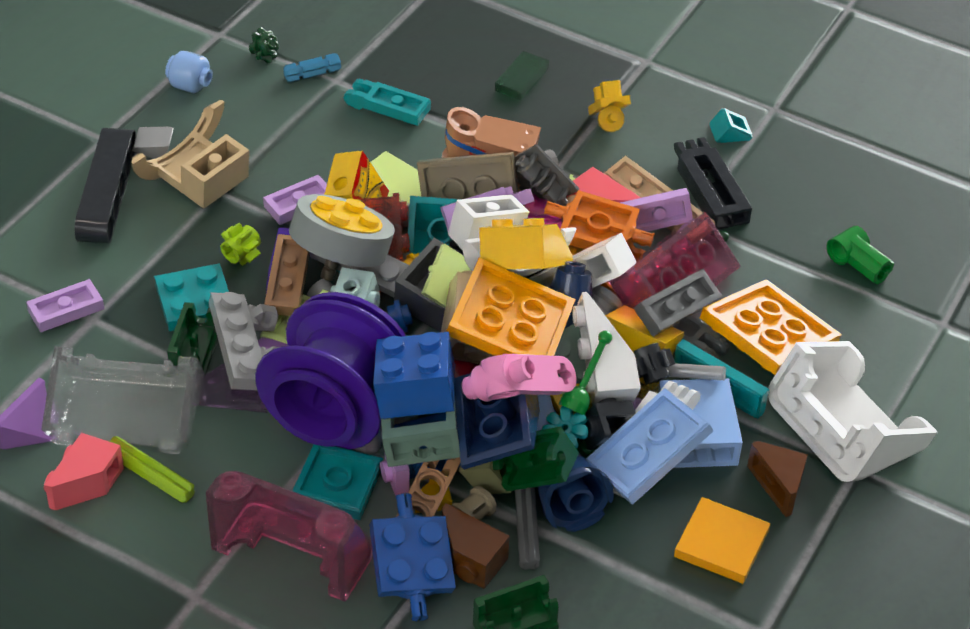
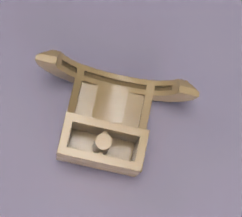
M219 100L204 108L201 118L193 131L174 149L152 160H146V156L142 153L137 154L132 158V168L136 175L142 179H164L204 209L249 177V150L227 134L214 143L209 141L220 122L225 102Z

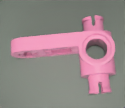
M503 354L482 360L481 365L476 366L472 370L471 377L468 376L463 379L462 390L468 399L474 400L479 398L486 402L510 398L520 394L560 395L574 389L576 385V372L572 363L563 356Z

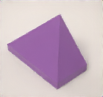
M38 378L0 415L1 449L54 441L49 402L43 379Z

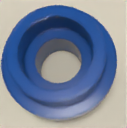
M399 299L395 300L393 305L387 306L388 315L397 322L404 333L409 332L408 325L413 324L408 304L401 305Z

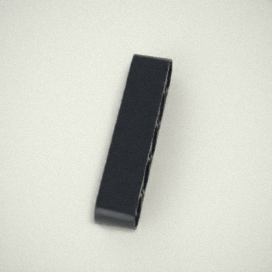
M102 128L76 215L75 239L77 242L111 243L132 166V158L135 155V152L132 151L136 138L134 129Z

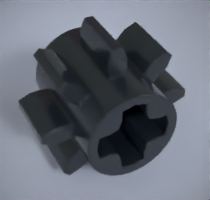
M657 342L634 351L639 378L643 377L646 385L671 376L668 368L675 365V361L670 348L661 350Z

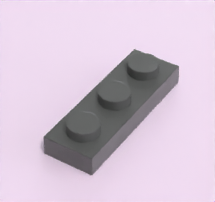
M702 269L645 299L633 309L654 337L699 312L703 307L716 302L722 295L705 270Z

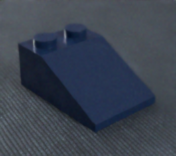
M471 373L455 378L460 462L463 470L534 449L540 412L538 395L520 394L488 402L479 398L474 400L468 399L463 393L462 381L465 377H471Z

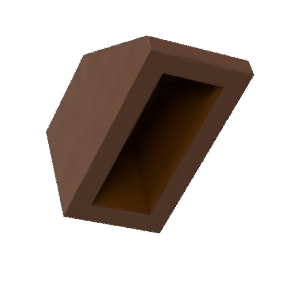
M446 503L442 507V516H446L454 574L467 583H473L485 589L508 560L510 536Z

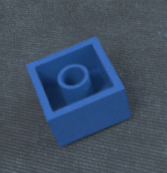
M449 331L439 333L427 332L421 335L402 337L390 336L384 339H377L373 385L381 419L454 411L455 362Z

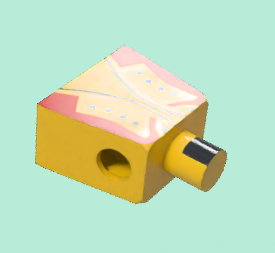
M363 151L335 153L324 195L356 199L363 202L365 206L379 212L388 196L389 190Z

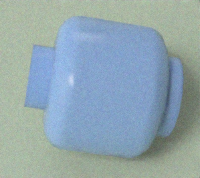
M180 51L176 55H172L165 69L170 85L189 93H197L204 86L207 87L213 76L208 59L189 51Z

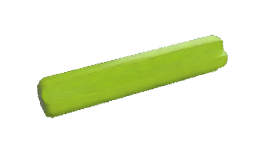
M113 436L109 441L121 446L123 465L182 503L188 502L194 496L195 486L190 481L118 436Z

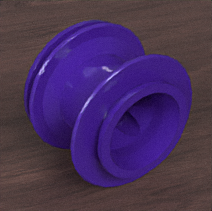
M327 292L312 296L295 309L288 319L286 326L288 346L272 349L259 361L255 372V384L258 394L271 415L294 436L319 446H336L348 450L361 448L377 436L381 427V418L373 385L377 339L406 335L397 322L386 312L360 297L339 292Z

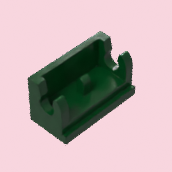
M184 302L167 350L170 377L204 382L218 341L210 308H208L206 313L207 318L203 319L196 315L194 303Z
M561 426L538 430L536 432L534 449L493 461V470H500L505 463L507 470L506 474L503 475L501 485L506 492L563 483L567 481L579 452Z
M542 575L475 598L473 626L475 629H559V623L557 622L558 601L557 598L550 600L549 582L546 576Z

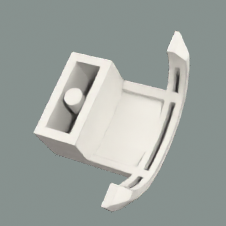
M512 194L457 200L448 235L463 250L464 260L469 269L473 271L478 258H480L479 228L492 226L493 219H513V225H523V219L528 218L529 211ZM575 227L561 229L567 246L570 245L577 230ZM542 269L507 270L514 272L518 275H521L523 277H527Z

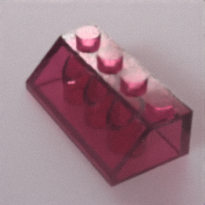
M704 212L679 226L636 258L637 263L624 274L608 282L623 305L633 309L645 299L702 269L705 270L714 285L717 286L741 266L708 214Z

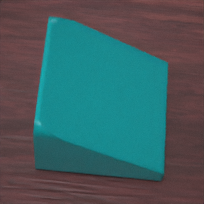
M722 108L710 121L711 131L715 141L718 143L750 141L753 138L746 118L725 108Z

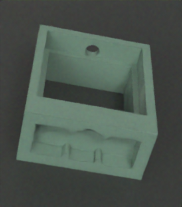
M455 396L454 411L446 412V421L394 428V418L382 419V441L388 467L460 457ZM420 446H426L427 448H426V449H420L419 447H420Z

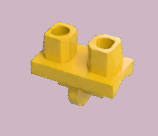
M620 80L601 82L600 86L593 88L595 102L588 106L589 116L599 112L598 124L602 130L615 132L624 124L625 117L622 110L631 104L630 95L622 96Z

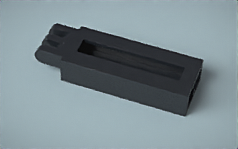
M705 137L697 138V145L693 139L686 140L685 146L683 142H675L674 150L679 158L677 170L701 211L715 221V228L719 230L750 223L752 207L716 148H711ZM707 170L709 171L710 175L712 176L715 182L712 183L710 179H707Z

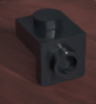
M607 398L595 403L587 410L585 415L587 422L584 425L588 428V435L585 438L588 450H596L611 437L610 429L619 428L636 414L632 400L617 401L616 398Z

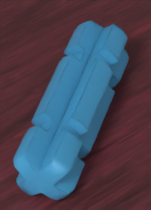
M332 53L325 55V59H322V56L300 61L298 62L299 65L295 63L285 65L283 73L287 82H294L300 80L299 77L306 79L326 74V70H329V72L338 71L341 69V61L338 54Z

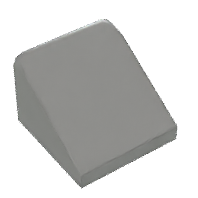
M168 126L139 127L132 151L139 154L142 153L152 159L161 157L166 154L170 146L174 128Z

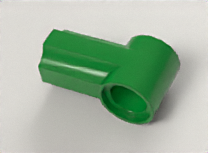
M853 225L828 240L826 244L828 255L836 264L844 265L849 263L877 285L883 282L893 270L894 262L870 245L867 233L859 226Z

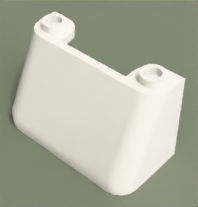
M849 341L796 342L768 387L769 402L838 479L844 482L862 480L923 451L929 446L938 432L924 418L911 416L906 418L897 427L857 385L865 371V362L861 353Z

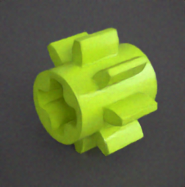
M238 223L234 227H229L221 234L225 240L220 245L221 252L231 263L240 262L243 266L247 262H252L261 254L256 249L261 244V238L253 227L249 225L242 227Z

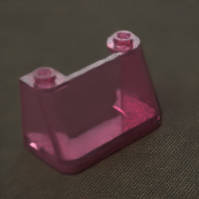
M226 471L220 474L205 492L211 549L228 556L231 552V547L239 543H247L248 547L254 549L263 535L324 559L320 565V575L328 576L330 580L328 595L344 602L348 599L372 559L371 538L355 519L343 510L239 471Z

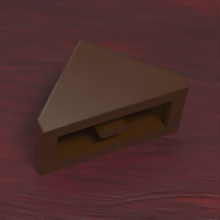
M760 441L753 442L747 467L783 515L788 517L792 515L808 454Z

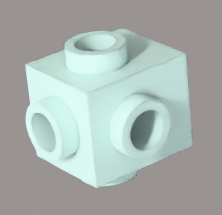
M342 267L337 283L331 287L330 292L357 296L379 307L380 289L374 272Z

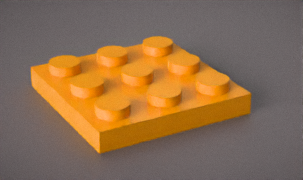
M478 258L446 332L449 331L450 337L493 356L503 354L554 356L576 299Z
M768 280L759 282L703 307L699 317L711 326L715 332L720 333L736 345L740 351L745 352L765 370L776 375L796 342H839L842 335Z

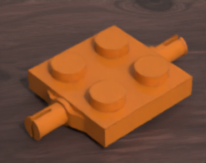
M580 190L577 191L574 200L567 206L547 201L544 209L545 215L562 219L560 231L563 228L575 227L577 229L570 245L584 250L619 233L623 234L628 245L634 241L651 247L655 233H649L636 228L640 209Z

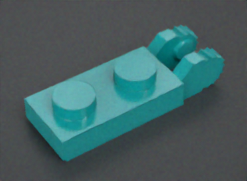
M360 78L355 80L352 84L353 89H348L343 97L348 106H353L355 109L360 110L364 108L416 126L421 123L431 109V100L429 98L380 82L375 83Z

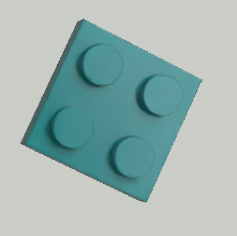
M220 263L154 276L155 286L169 331L175 330L184 302L194 303L196 315L204 319L207 318L206 313L208 308H210L209 299L211 292H229Z

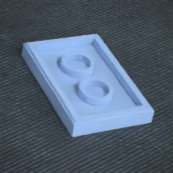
M664 388L586 459L604 472L613 488L633 505L713 432V429L706 420Z

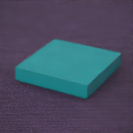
M313 445L290 494L291 503L361 520L381 473L380 462L383 461V458L336 446Z

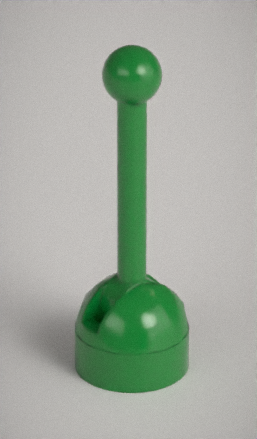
M604 330L599 333L598 346L579 386H575L573 390L564 393L559 401V405L581 415H586L591 401L586 387L605 346L612 341L613 337L609 331Z

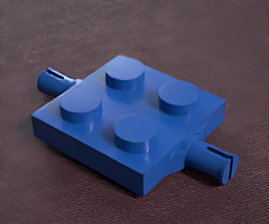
M403 493L396 496L399 516L395 518L372 519L369 524L378 597L399 596L410 599L412 621H418V619L423 621L428 619L425 598L432 594L452 593L456 588L446 516L422 517L414 515L412 495L406 493L404 497Z

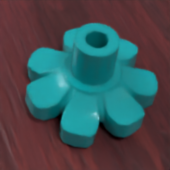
M564 406L560 408V416L555 412L548 414L546 421L549 424L543 425L541 429L561 426L576 449L578 448L577 438L585 439L588 435V428L584 425L587 422L586 416L579 413L573 415V410Z

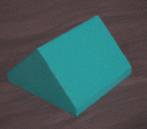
M410 196L406 256L409 253L420 254L433 238L449 246L452 238L448 235L440 207L462 199Z

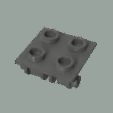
M538 144L514 156L517 182L520 184L519 189L521 191L523 189H531L532 194L534 193L537 197L565 206L568 203L566 197L580 189Z

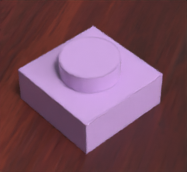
M385 455V461L380 462V470L384 482L391 483L395 496L408 493L409 466L388 467Z

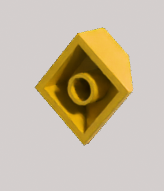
M544 218L523 219V225H513V219H493L492 226L479 228L480 258L502 268L546 269L565 265L566 261H573V256L558 225L544 224Z

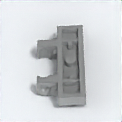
M211 292L209 307L231 389L257 390L255 372L259 361L269 351L279 347L272 346L267 350L263 346L260 347L255 331L275 330L278 319L276 307L264 304L257 306L247 305L244 294Z

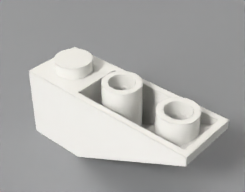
M582 292L577 306H573L572 315L574 326L580 328L581 338L578 339V355L580 360L585 359L586 369L598 346L599 333L607 330L613 337L611 343L605 346L586 387L587 392L590 393L592 405L607 398H616L617 401L632 400L634 402L641 388L635 354L588 292Z

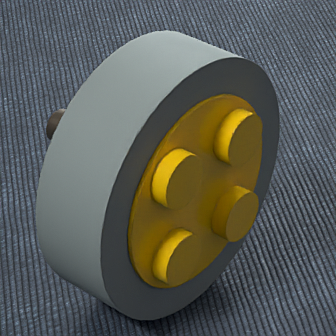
M322 194L306 195L298 200L289 228V234L297 244L307 251L326 259L320 277L327 281H333L338 263L357 267H373L384 263L395 232L394 226L386 217L365 206L363 202L356 199H345Z

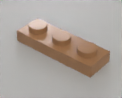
M282 234L277 235L264 305L276 307L278 315L291 316L294 310L300 307L302 303L310 253L297 244L290 235Z

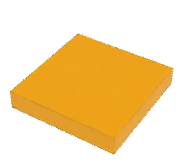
M702 497L675 548L674 557L744 584L769 532L771 523Z

